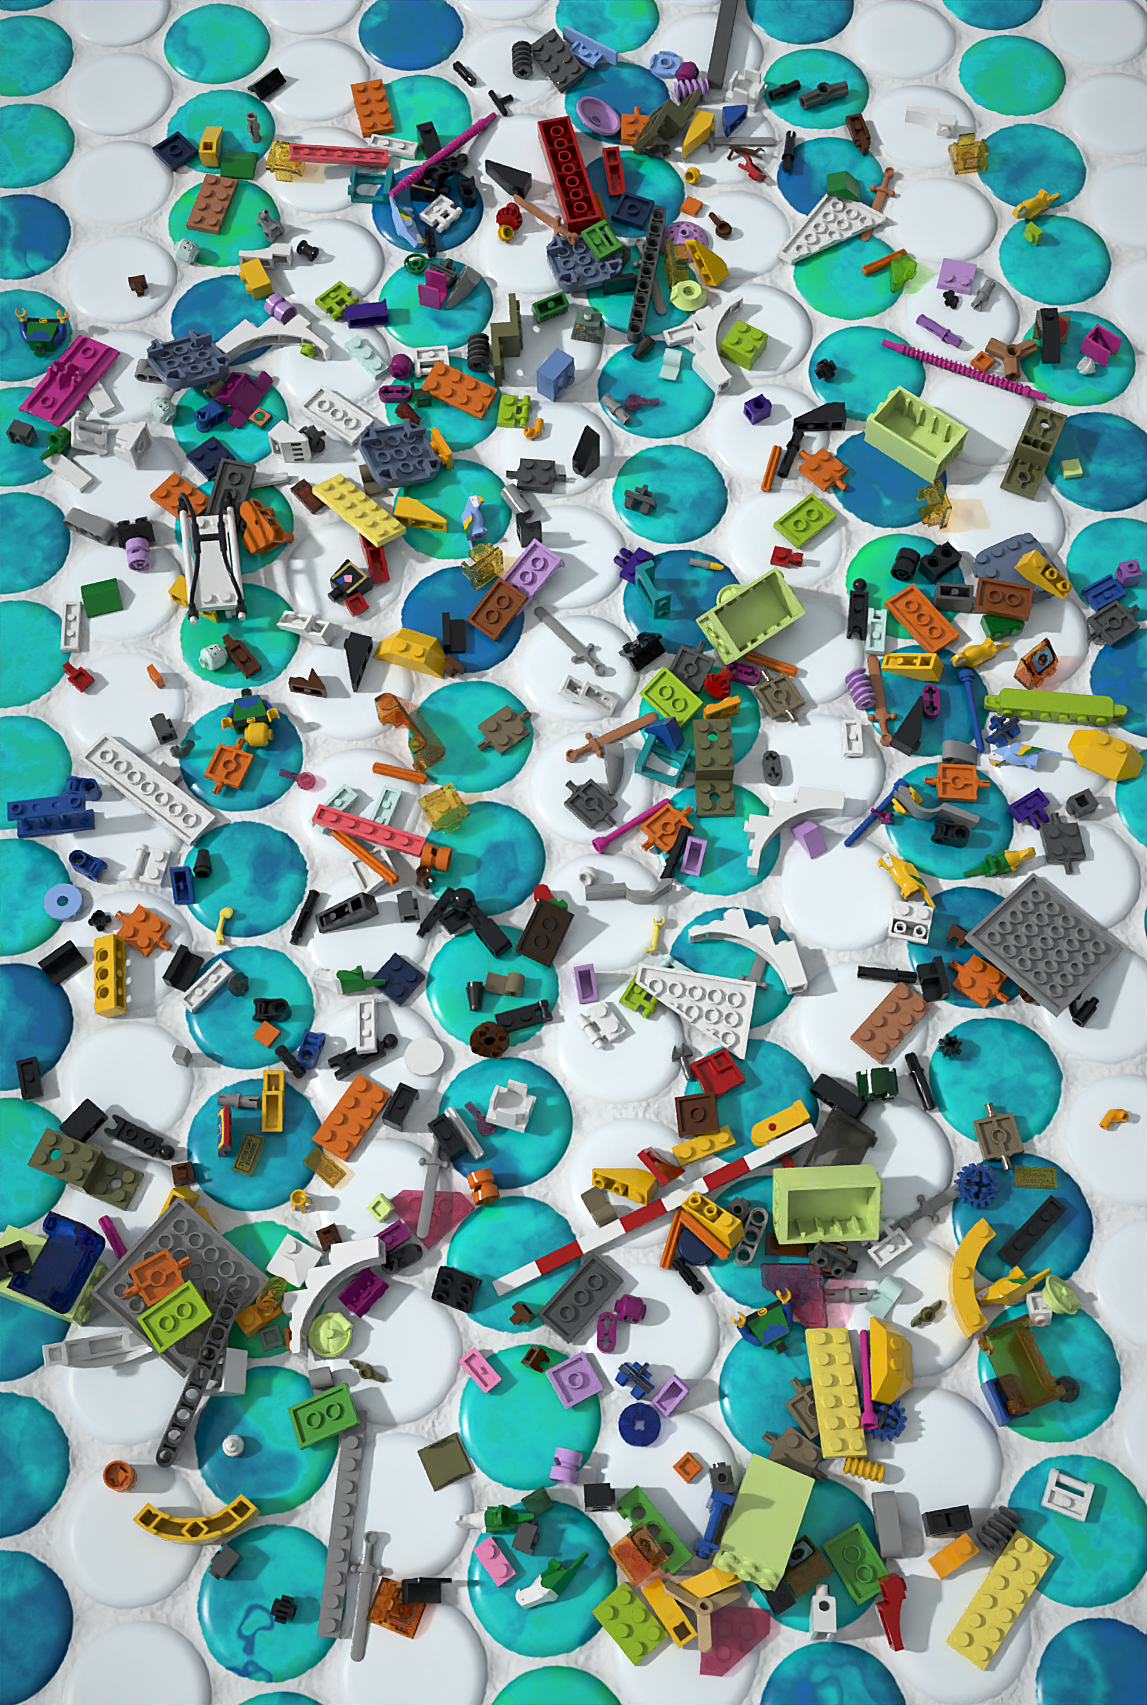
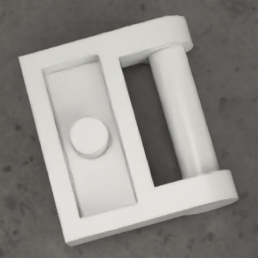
M447 345L413 348L416 378L422 375H429L432 368L420 369V366L434 365L436 361L449 366Z
M73 417L71 422V447L105 455L108 451V425H98L82 421L78 417ZM79 427L100 432V435L79 430Z
M139 843L136 849L138 852L131 873L128 874L127 880L133 883L162 888L172 855L171 850L150 847ZM149 854L144 875L139 876L144 855Z
M1051 1468L1041 1506L1080 1522H1085L1094 1484L1081 1482L1059 1473L1057 1469ZM1056 1481L1083 1491V1497L1056 1487Z

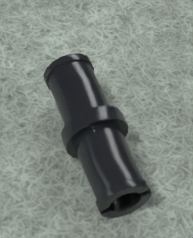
M798 80L788 84H781L780 87L768 92L771 101H775L778 98L787 97L790 93L800 90L801 84Z

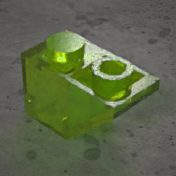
M903 252L891 261L889 280L892 293L902 289L909 279L912 280L917 273L918 263Z

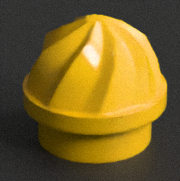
M695 167L688 168L684 174V178L689 184L698 183L701 177L700 170Z
M508 225L500 226L497 231V237L502 242H509L514 236L512 227Z

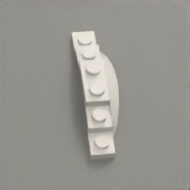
M131 1330L42 1346L45 1367L63 1365L78 1369L112 1366L136 1359L153 1351Z

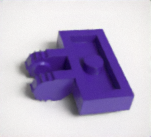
M622 547L619 552L629 561L627 562L624 558L616 555L613 559L614 563L623 568L620 572V577L635 585L636 566L653 560L654 555L640 547L637 548L634 554Z
M1039 787L1007 808L1018 824L1028 819L1029 824L1035 830L1040 828V823L1034 816L1035 813H1037L1043 823L1050 822L1048 814L1043 809L1049 805L1050 801Z

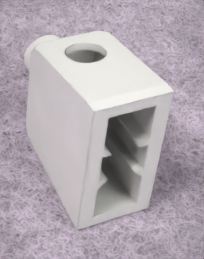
M818 1584L816 1585V1595L812 1596L810 1601L809 1641L832 1642L836 1634V1599L833 1596H829V1585Z

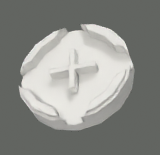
M421 1037L413 1040L407 1046L404 1060L410 1072L419 1077H429L436 1074L443 1065L444 1052L436 1040L429 1037Z

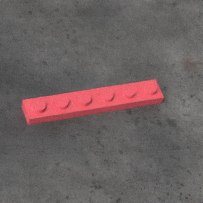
M289 143V159L294 162L388 167L389 165L387 149Z
M318 804L312 818L313 824L420 858L424 844L427 842L426 838L322 804Z

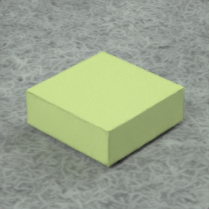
M1079 459L1061 461L1060 467L1064 479L1082 477L1083 472Z
M380 1193L367 1207L379 1223H382L396 1209L383 1193Z

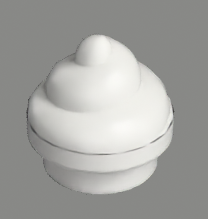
M1084 357L1077 366L1079 373L1083 375L1095 373L1094 361L1091 358Z
M585 866L580 869L578 879L583 885L588 886L595 883L597 880L595 868Z
M230 1435L224 1440L222 1446L227 1456L237 1457L243 1452L245 1445L240 1436Z

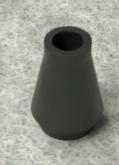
M649 335L640 338L635 350L631 354L635 360L639 361L654 349L656 343Z
M207 849L198 850L193 868L195 876L202 879L208 878L212 873L209 851Z
M468 982L465 989L470 1011H481L485 989L483 982Z

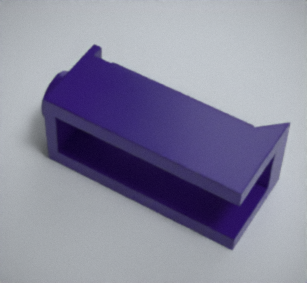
M386 298L382 302L350 306L345 304L346 311L343 312L344 322H348L349 329L389 324Z

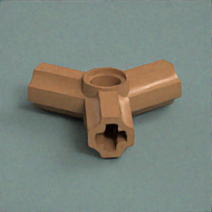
M992 337L985 348V352L1002 359L1005 379H1009V381L1020 379V360L1038 351L1034 339H1028L1017 345H1007Z

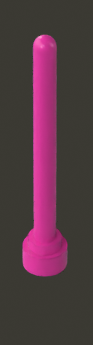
M665 798L606 837L595 838L592 840L593 847L598 853L607 850L610 842L653 816L667 803L670 804V800Z
M863 1329L860 1331L865 1412L861 1417V1427L866 1430H873L878 1428L879 1424L878 1417L873 1412L868 1332Z

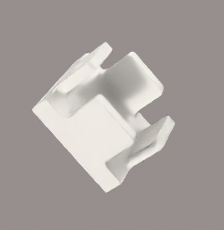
M747 68L745 76L739 74V71H735L729 81V90L725 95V101L735 105H747L748 110L754 112L768 89L765 81L761 82L762 73Z
M141 420L138 424L131 421L129 424H122L116 434V438L127 443L124 449L117 446L113 449L117 459L128 462L130 467L138 470L153 444L147 423Z
M510 1079L507 1088L496 1085L490 1099L485 1122L524 1133L536 1103V1097L528 1095V1085Z

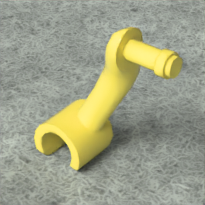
M225 907L220 911V920L216 930L217 945H223L225 942L223 926L226 918H232V908Z
M662 915L661 923H657L655 918H653V926L655 928L652 948L645 949V954L652 951L656 952L658 949L660 929L665 924V918Z

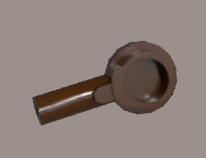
M710 212L708 216L716 225V235L721 238L729 237L732 233L730 224L721 221L714 212Z

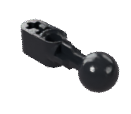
M468 888L456 889L451 895L452 907L458 912H466L471 919V925L475 928L476 935L489 952L497 959L512 948L510 940L495 921L476 908L474 893Z

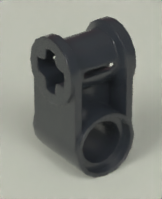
M474 176L465 179L459 177L457 180L462 205L465 208H473L476 205Z
M936 820L934 822L935 831L934 835L931 836L932 842L956 848L966 846L970 831L966 826L944 820ZM956 835H962L964 838L960 839Z
M257 998L253 1000L255 1015H253L252 1020L255 1022L287 1021L292 1015V1010L285 999ZM286 1007L283 1012L277 1013L279 1008Z

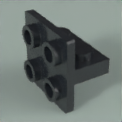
M147 516L136 518L135 522L132 523L129 520L119 521L117 526L114 527L120 548L126 547V542L136 537L145 538L148 542L156 541L152 519H147Z
M642 632L636 636L637 639L623 645V649L618 653L620 656H626L634 672H638L666 652L659 641L663 636L659 633Z
M445 1265L440 1266L431 1298L469 1314L483 1280Z

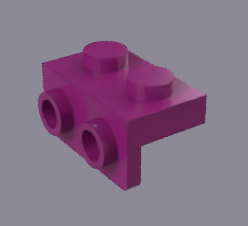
M366 1268L340 1293L338 1299L351 1312L361 1318L384 1295L389 1286L369 1268Z

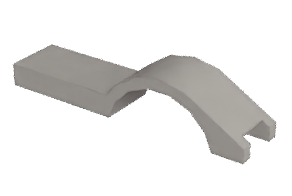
M902 785L899 786L898 791H895L893 795L903 808L915 818L925 820L938 816L953 823L964 825L971 830L978 824L980 816L945 802L935 809L923 808L914 802L910 795V789Z
M672 878L661 879L660 885L654 891L646 894L631 891L625 882L585 886L586 901L625 897L634 904L646 905L653 903L672 890Z

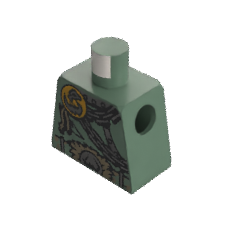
M586 307L584 310L579 309L571 339L603 344L606 328L602 314L594 312L591 307Z

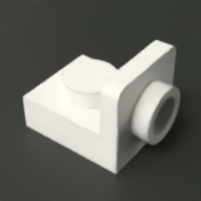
M1042 1292L1026 1293L1025 1300L1030 1315L1029 1325L1038 1327L1050 1325L1052 1310L1045 1303Z

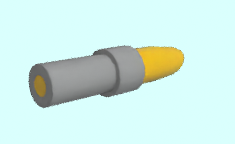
M690 558L689 565L718 571L724 568L723 565L710 562L709 560Z

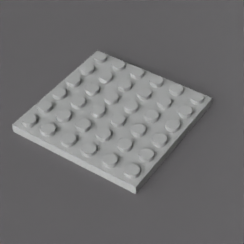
M1034 873L1022 882L964 938L1056 1018L1124 949Z
M178 1197L90 1291V1294L181 1377L185 1378L190 1373L199 1350L185 1349L186 1337H184L164 1353H158L137 1320L140 1315L155 1304L147 1307L144 1299L138 1293L126 1300V1295L123 1294V1291L134 1286L133 1278L128 1269L166 1248L176 1262L188 1256L192 1264L181 1269L182 1278L185 1283L188 1280H192L204 1300L205 1290H209L208 1298H210V1290H214L213 1303L219 1305L228 1284L234 1281L243 1284L245 1296L237 1315L257 1298L271 1280L181 1197ZM233 1287L230 1289L229 1294L236 1298L241 1295L242 1291L238 1287ZM230 1308V1316H231V1315L233 1314V1311H232V1309Z

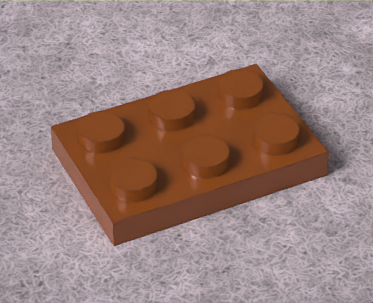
M498 577L466 621L496 642L529 598Z
M979 577L973 612L1028 622L1034 587Z

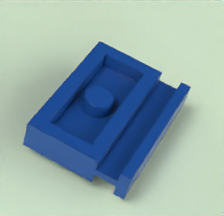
M1112 574L1081 591V595L1085 596L1086 601L1095 612H1098L1115 600L1119 601L1127 595V592L1120 583L1113 579Z

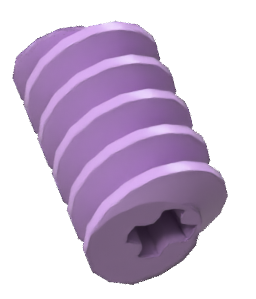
M699 78L697 83L695 79H692L691 83L689 80H685L684 84L680 80L678 86L676 81H674L675 97L678 102H680L681 97H683V100L686 99L696 89L702 92L703 100L706 98V94H709L707 78H704V81Z
M863 667L852 670L845 677L847 688L850 690V695L858 710L868 709L877 703V700H873L876 694L871 693L874 688L870 686L871 681L867 680L869 676L864 674L866 669Z

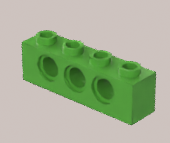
M638 1485L617 1501L619 1507L616 1510L624 1520L628 1518L633 1524L630 1526L633 1532L642 1526L644 1530H647L651 1525L659 1529V1535L650 1538L654 1539L653 1542L659 1549V1553L656 1556L661 1558L663 1555L665 1558L659 1564L665 1574L669 1572L673 1575L693 1558ZM635 1508H642L645 1511L643 1519H636L633 1516ZM646 1542L648 1546H646L645 1548L650 1550L651 1548L649 1546V1543ZM665 1543L670 1544L673 1548V1553L669 1556L662 1554L660 1550L661 1546Z

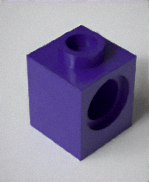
M761 394L744 403L743 413L750 423L754 425L770 417L772 404L769 399H766Z

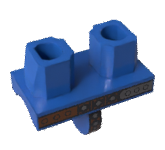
M994 715L991 717L989 729L991 731L996 729V731L985 739L987 743L993 742L997 748H1001L1008 743V740L1003 735L1005 732L1008 733L1011 739L1019 735L1021 730L1017 725L1020 721L1018 717L1010 719L1005 724L1003 723L1006 720L1004 716L999 718Z
M636 1361L630 1366L625 1362L618 1368L620 1371L615 1381L622 1387L629 1380L635 1383L636 1386L630 1392L635 1399L640 1400L655 1388L648 1381L652 1377V1374L647 1371L650 1366L649 1363L646 1362L642 1366Z

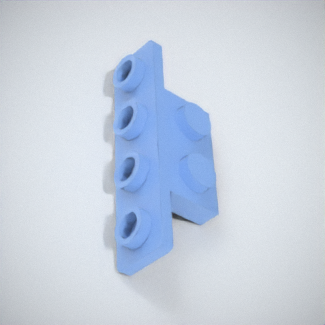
M566 25L563 27V39L573 44L569 49L580 63L592 69H595L602 59L613 65L618 63V52L589 38Z

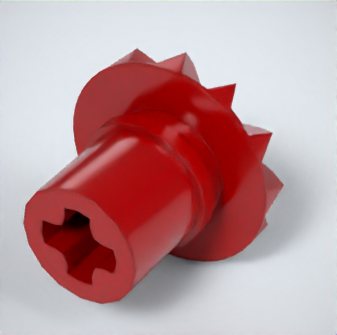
M508 203L496 215V223L499 224V227L508 225L512 227L513 231L518 230L523 222L520 208L516 203Z
M723 668L718 674L712 673L707 675L703 683L705 686L704 691L709 692V696H714L715 700L720 699L723 701L731 693L730 684L734 681V674L729 669Z

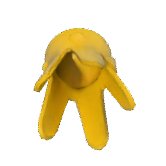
M297 1189L291 1193L292 1210L294 1211L296 1206H298L300 1211L305 1214V1204L312 1205V1200L306 1196L303 1190Z

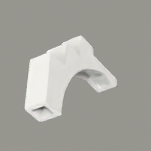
M740 293L730 297L723 304L717 305L713 310L709 306L699 309L694 317V321L700 331L694 335L693 347L699 353L693 357L692 369L716 395L729 389L732 382V376L725 369L719 358L716 339L728 317L742 309L743 297Z
M300 314L296 315L285 325L280 320L277 321L274 317H271L258 328L254 323H250L245 319L215 343L223 354L227 353L229 364L249 351L270 345L299 346L300 344L305 345L308 343L313 345L315 352L326 361L331 358V347L328 342L322 341L312 331L310 320Z
M799 786L798 793H794L793 802L775 800L774 806L769 808L768 816L750 814L749 821L745 820L743 832H747L746 839H750L749 850H752V857L748 856L747 868H750L749 875L757 876L759 859L764 848L776 834L787 826L811 817H841L845 792Z
M743 908L729 909L724 913L723 921L714 920L708 925H695L688 929L690 944L707 939H719L740 944L758 953L778 973L785 986L787 995L807 990L808 982L794 940L789 942L784 940L775 945L768 924H758L749 929Z
M379 1237L332 1244L331 1252L329 1253L331 1265L308 1268V1276L305 1278V1284L308 1289L284 1293L282 1310L284 1314L291 1318L292 1340L290 1341V1350L293 1355L299 1359L308 1358L309 1326L321 1305L337 1286L363 1269L386 1263L385 1242Z

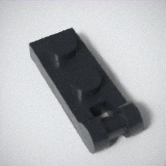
M541 1000L531 1005L495 1014L497 1024L503 1026L510 1033L553 1020V1016L548 1009V1000ZM541 1010L542 1015L536 1017L535 1012Z

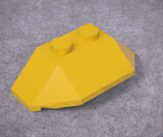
M401 628L381 640L373 656L375 659L440 679L443 678L445 674L443 670L448 664L444 660L446 656L438 638L406 628Z
M1097 729L1075 730L1067 746L1080 767L1114 782L1137 778L1145 762L1133 745Z
M870 1317L872 1400L889 1405L913 1386L912 1344L889 1321Z

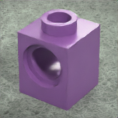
M1137 559L1120 562L1115 571V577L1123 588L1137 586L1143 575Z

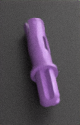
M924 314L918 316L916 324L941 338L942 342L947 341L956 348L961 345L962 339L952 334L950 329H945Z

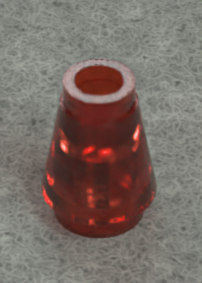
M401 402L395 409L397 417L402 420L410 419V422L419 424L421 421L419 415L408 403Z

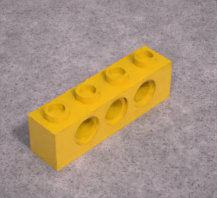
M115 934L94 939L93 948L95 1013L106 1018L127 1013L125 939Z

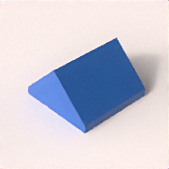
M1011 1374L990 1379L980 1386L999 1427L1029 1415Z

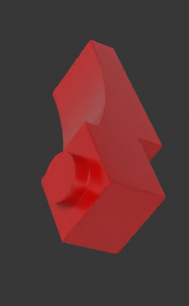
M619 146L603 148L602 158L609 197L621 196L623 191L626 192Z
M359 533L362 552L365 556L372 584L389 581L383 545L377 548Z
M891 1573L877 1578L884 1600L876 1603L889 1647L897 1652L904 1649L900 1633V1610L902 1600L906 1599L905 1591H907V1587L902 1577L900 1578L899 1575Z

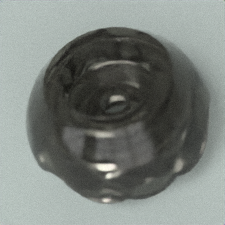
M236 973L228 981V989L235 997L244 996L249 990V978L244 973Z
M1061 1376L1055 1381L1053 1392L1059 1401L1072 1403L1076 1401L1080 1394V1386L1074 1378Z

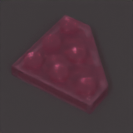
M402 1190L390 1201L396 1208L394 1212L428 1250L475 1209L461 1192L436 1191L429 1234L426 1238H419L416 1232L423 1190Z
M762 1263L760 1265L762 1286L768 1292L771 1291L776 1297L777 1290L780 1291L781 1296H784L786 1294L785 1288H787L791 1293L790 1302L793 1314L800 1319V1323L805 1328L828 1327L823 1267L820 1268L814 1263Z
M725 1605L712 1612V1649L707 1653L701 1652L699 1675L718 1677L725 1675L770 1633L771 1610Z

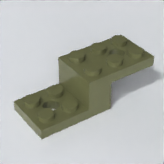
M696 89L679 106L670 98L652 112L632 147L638 151L641 147L645 148L650 140L653 141L658 135L666 141L670 137L673 138L678 130L682 131L687 125L686 120L694 113L692 111L693 108H696L701 100L699 98L702 92Z
M515 293L509 294L510 322L490 323L495 387H501L502 379H505L504 358L520 357V350L523 349L520 302L516 300Z
M1036 404L1033 405L1001 483V489L1034 500L1066 422L1067 415ZM1046 423L1049 427L1044 428L1040 424ZM1019 476H1025L1028 480L1022 481L1019 479Z
M731 718L693 720L697 818L735 817ZM714 734L718 739L711 741L708 739V736ZM717 795L720 800L713 802L710 800V797Z
M46 1128L27 1164L33 1169L66 1182L70 1188L123 1211H126L144 1176L143 1172L106 1157L101 1150L49 1128ZM60 1150L61 1156L56 1160L51 1159L52 1152ZM115 1179L121 1180L119 1188H111L112 1181Z

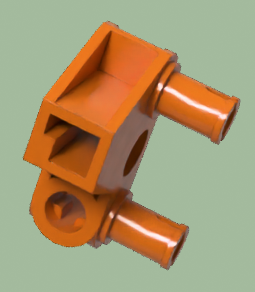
M254 498L243 502L240 507V515L247 523L242 543L251 554L263 555L283 542L292 543L294 541V534L292 532H284L273 518L275 514L274 509L265 507Z

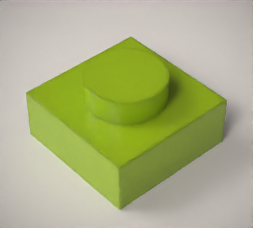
M1030 222L1026 225L1024 237L1034 246L1038 245L1043 231L1033 222Z

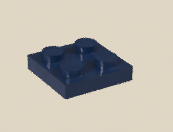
M179 131L152 148L153 153L172 171H175L199 155L198 150Z
M623 191L611 216V220L643 230L654 207V201Z
M214 436L186 455L187 460L208 481L216 476L221 458L236 460Z
M394 953L372 979H385L386 984L374 987L400 1007L425 979V975L397 953Z

